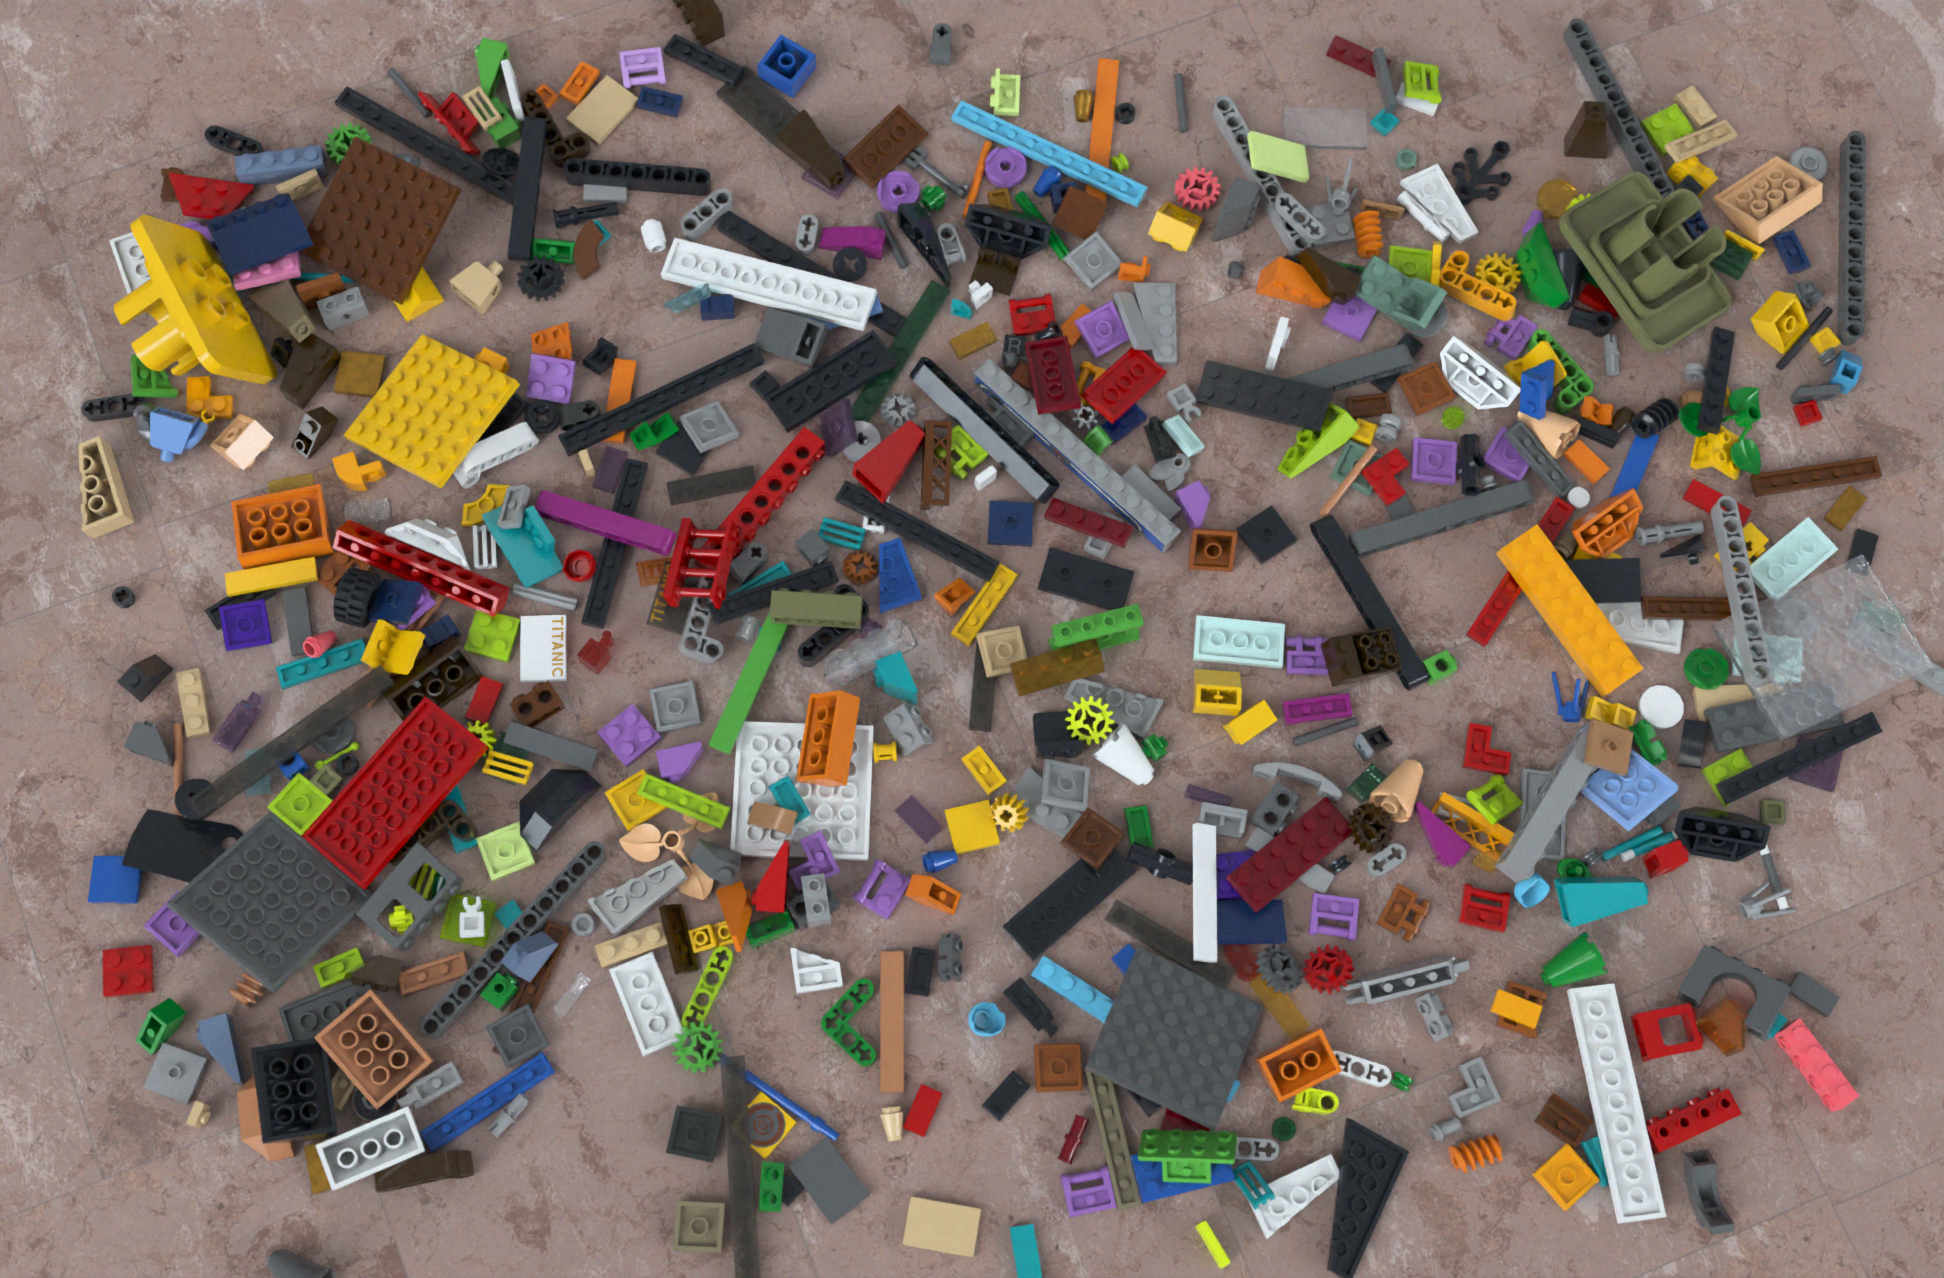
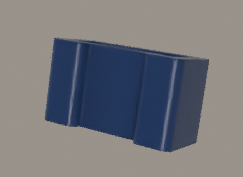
M733 295L700 296L702 321L734 319Z
M448 614L427 628L425 627L418 631L425 634L423 642L429 651L451 635L455 638L461 635Z

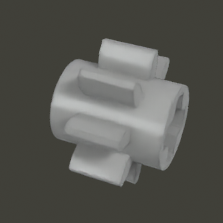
M1081 403L1080 410H1073L1074 414L1078 416L1074 417L1072 421L1079 423V430L1082 427H1087L1088 431H1090L1092 423L1094 425L1098 424L1094 417L1098 416L1099 412H1093V406L1085 407ZM1083 413H1086V415L1089 416L1088 421H1085V419L1082 418Z

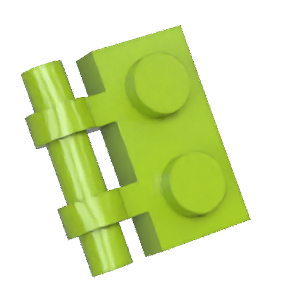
M959 425L952 429L951 453L954 452L961 459L956 462L951 457L950 472L964 480L968 473L963 468L968 465L972 470L976 469L989 457V454ZM940 446L934 450L939 460L946 456V452Z

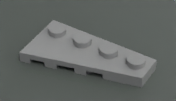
M1133 282L1132 289L1137 299V305L1154 344V347L1150 350L1153 360L1159 365H1176L1175 283Z
M672 859L647 871L646 874L636 879L634 877L615 889L611 888L596 898L588 899L587 902L616 937L689 878Z

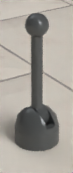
M1013 351L1002 353L1004 369L1014 368L1019 361L1028 360L1027 356L1019 357Z

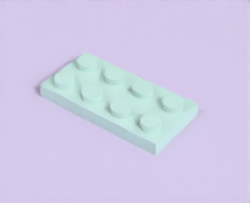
M1807 517L1750 565L1753 582L1775 603L1834 554L1838 548Z
M1197 615L1195 620L1193 660L1281 669L1283 667L1285 624Z

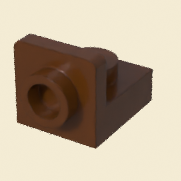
M170 167L169 169L162 168L161 174L164 179L160 198L166 202H178L172 183L169 180V172L175 174H184V172L175 167Z

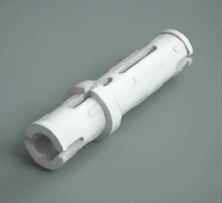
M1407 191L1399 195L1396 201L1424 226L1423 229L1426 232L1429 231L1441 243L1450 236L1451 233L1438 222V218L1429 214Z

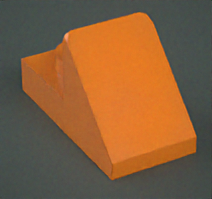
M959 577L938 591L934 598L936 603L952 617L960 605L973 597L975 591Z

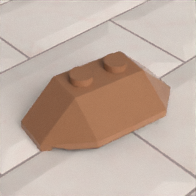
M253 1074L237 1092L241 1140L269 1161L295 1157L294 1142L262 1143L255 1076Z

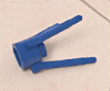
M1553 671L1552 679L1558 704V715H1562V720L1565 722H1580L1590 682H1585L1580 703H1578L1581 679L1578 678L1576 680L1573 702H1565V706H1563L1556 672Z

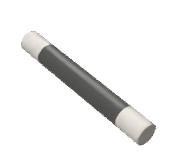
M1766 844V848L1761 850L1760 854L1775 894L1783 889ZM1785 895L1776 899L1780 910L1789 908Z

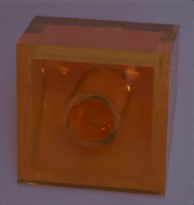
M1728 997L1712 1004L1697 1018L1696 1026L1726 1057L1745 1049L1744 1014L1740 1011V1006L1734 1000H1729Z

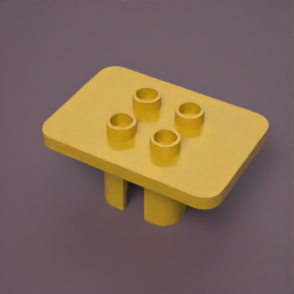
M145 214L131 222V231L146 258L144 264L151 278L117 301L113 307L121 325H126L143 313L150 314L158 322L157 326L131 343L140 361L149 369L161 372L178 360L179 364L171 369L172 374L177 376L184 375L201 363L213 374L266 385L277 377V369L207 238L196 230Z

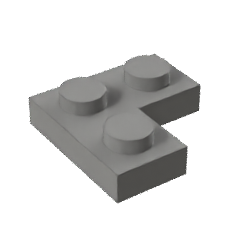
M1482 1057L1458 1066L1468 1088L1447 1097L1457 1119L1501 1101Z

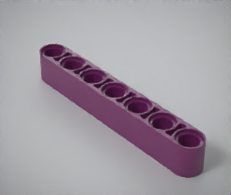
M545 490L540 491L534 505L540 517L664 556L669 555L677 537V534L670 529Z

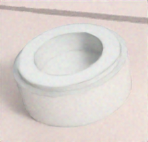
M1575 487L1567 494L1566 501L1575 507L1574 510H1581L1589 503L1590 496L1584 488Z

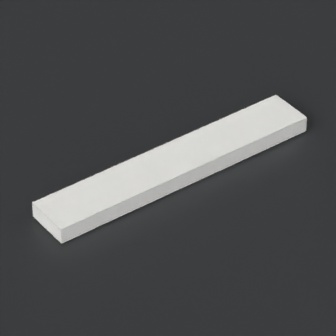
M1195 823L1193 824V958L1196 961L1214 963L1217 962L1216 826Z

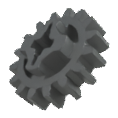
M1274 944L1272 947L1270 945L1257 955L1259 959L1256 960V964L1260 966L1257 972L1262 973L1263 976L1260 979L1261 981H1267L1268 988L1270 986L1274 987V992L1277 993L1281 990L1282 994L1291 993L1302 983L1300 979L1304 975L1299 971L1303 967L1297 965L1296 962L1299 959L1292 957V951L1286 952L1285 946L1279 948L1277 944Z

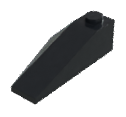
M918 202L898 205V227L947 288L950 287L951 274L936 235L930 212L927 208H922Z

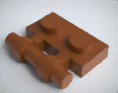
M1398 883L1376 924L1395 935L1398 934L1400 928L1404 929L1406 932L1402 939L1411 943L1413 937L1417 936L1420 931L1419 926L1423 918L1426 919L1429 914L1428 909L1431 902L1423 899L1421 904L1418 905L1415 903L1418 894ZM1410 910L1415 913L1411 923L1405 920Z

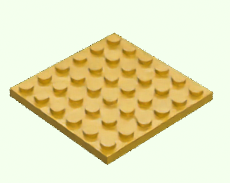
M421 334L379 388L376 395L372 397L348 428L344 436L347 440L442 488L520 384L517 380Z

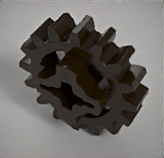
M1374 803L1358 806V808L1352 810L1354 815L1349 816V819L1352 821V824L1348 825V828L1352 829L1349 836H1354L1353 844H1360L1359 850H1366V853L1383 851V848L1388 847L1387 841L1392 840L1389 833L1393 832V829L1389 828L1388 825L1392 821L1387 820L1386 816L1388 813H1382V807H1375Z

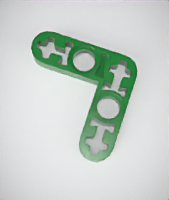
M865 978L856 981L821 1019V1027L858 1065L869 1067L875 1062V1050L847 1024L874 994L873 983ZM860 984L862 986L867 984L869 986V994H861L858 999L862 1002L858 1004L856 999L850 996V994L853 992L856 996L860 991L858 986ZM846 1000L852 1001L854 1004V1010L850 1013H845L841 1010V1004ZM837 1009L839 1014L846 1019L842 1021L841 1018H839L836 1021L837 1028L834 1029L831 1027L827 1029L826 1020L828 1018L830 1020H833L837 1016V1014L834 1013V1011ZM847 1033L854 1035V1044L852 1046H845L842 1043L843 1035ZM859 1042L863 1043L860 1046L863 1052L868 1050L871 1052L870 1061L865 1059L862 1062L860 1060L861 1054L857 1050L855 1054L851 1052L858 1046Z

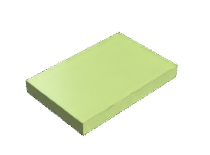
M1255 131L1248 133L1252 169L1304 183L1309 180L1305 145Z

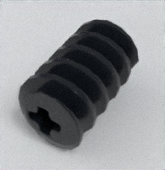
M1661 398L1634 415L1631 422L1632 429L1639 437L1648 439L1649 436L1655 435L1663 428H1666L1667 425L1678 420L1679 408L1672 400Z

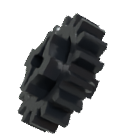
M545 255L542 256L541 260L534 256L533 262L527 259V266L521 265L520 269L522 272L517 273L518 279H520L517 282L519 287H521L522 294L527 293L528 299H532L535 296L537 302L540 301L541 297H544L545 301H548V296L550 295L555 298V291L561 292L560 285L565 284L564 278H562L564 277V272L561 270L560 264H555L554 258H550L547 261Z

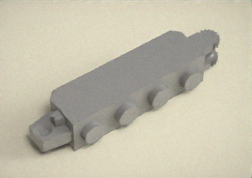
M1444 954L1357 976L1356 980L1346 982L1347 988L1342 986L1343 990L1346 991L1357 988L1360 990L1359 994L1350 995L1345 998L1346 1004H1355L1363 1001L1367 1004H1373L1456 982V977H1459L1458 973L1469 970L1470 966L1466 958L1455 959L1454 956L1448 957Z

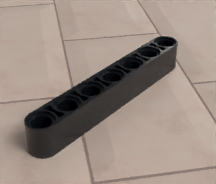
M528 116L524 118L508 246V260L526 262L528 259L531 261L532 238H534L547 134V119Z
M579 158L568 159L564 164L566 180L574 186H584V184L626 187L627 190L696 196H705L712 189L710 173L702 168Z

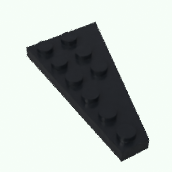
M1346 1118L1327 1267L1328 1271L1341 1278H1353L1409 1153L1406 1149L1350 1118Z

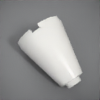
M1123 723L1107 736V739H1104L1103 747L1099 745L1092 753V756L1135 784L1140 785L1143 783L1146 785L1154 777L1152 774L1154 768L1129 728Z

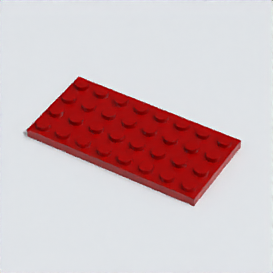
M425 696L306 830L302 837L365 890L489 747Z

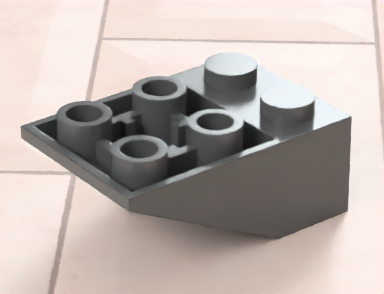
M768 307L754 344L760 351L812 368L817 362L828 327L826 324L813 319Z

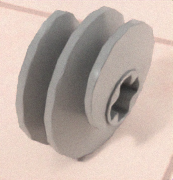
M855 421L850 424L841 439L843 453L853 462H857L881 442L880 434L876 427L865 421Z

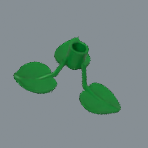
M1744 387L1733 391L1729 395L1728 405L1732 411L1737 413L1722 418L1721 423L1735 419V423L1739 427H1745V430L1739 437V442L1732 444L1730 455L1733 463L1739 469L1757 475L1760 474L1761 470L1759 449L1753 440H1744V437L1753 428L1751 424L1761 418L1758 399L1759 388ZM1696 402L1686 404L1679 410L1682 426L1689 434L1695 437L1706 436L1709 432L1696 429L1700 404Z

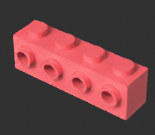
M1800 1018L1789 1022L1777 1032L1774 1037L1779 1046L1785 1050L1795 1067L1800 1070L1808 1084L1816 1091L1823 1104L1831 1112L1843 1109L1859 1097L1858 1093Z

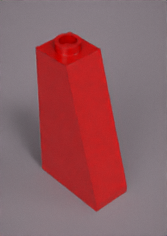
M909 420L854 463L852 475L882 504L887 500L923 445L925 437L923 429Z

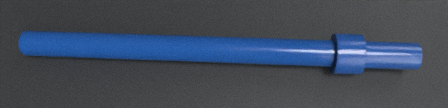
M725 1054L721 1056L720 1061H718L719 1063L811 1125L810 1128L817 1133L820 1131L834 1142L836 1141L840 1133L826 1125L825 1120L821 1117L813 1116Z

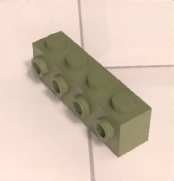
M780 588L778 591L772 590L769 617L771 623L861 629L863 599L862 596L852 592L839 595L832 591H824L823 593H814L811 590L791 592L789 589Z

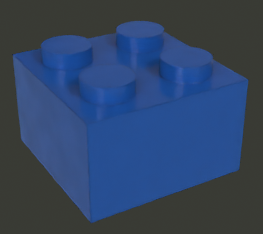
M781 34L758 63V77L794 98L816 69V55Z

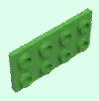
M1179 1129L1143 1130L1138 1160L1162 1161L1163 1182L1211 1183V1163H1235L1237 1133L1229 1131L1206 1132L1204 1130L1182 1131Z

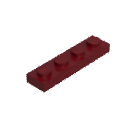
M1052 498L1044 514V518L1047 521L1125 548L1133 532L1132 525L1056 498Z

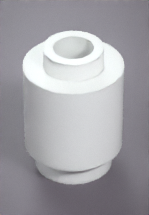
M655 219L645 221L644 225L641 226V232L646 248L649 249L650 253L663 251L666 248V238L661 222Z

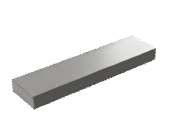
M1257 826L1245 847L1256 853L1275 837ZM1316 864L1301 876L1298 881L1317 893L1324 894L1335 875Z

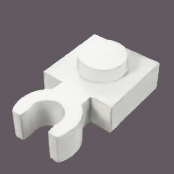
M479 896L476 897V904L471 906L468 905L467 897H464L463 906L467 912L460 913V938L484 937V911L478 912L482 906Z

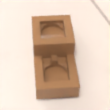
M754 802L747 824L791 836L798 812L774 805Z

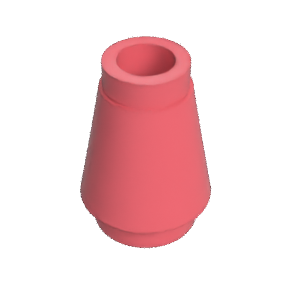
M332 630L307 637L303 643L304 652L311 658L320 657L337 642V636Z

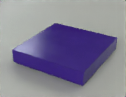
M265 599L219 607L227 652L273 644Z

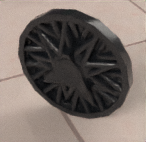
M493 148L484 152L482 165L485 170L493 175L510 177L518 173L519 156L505 148Z

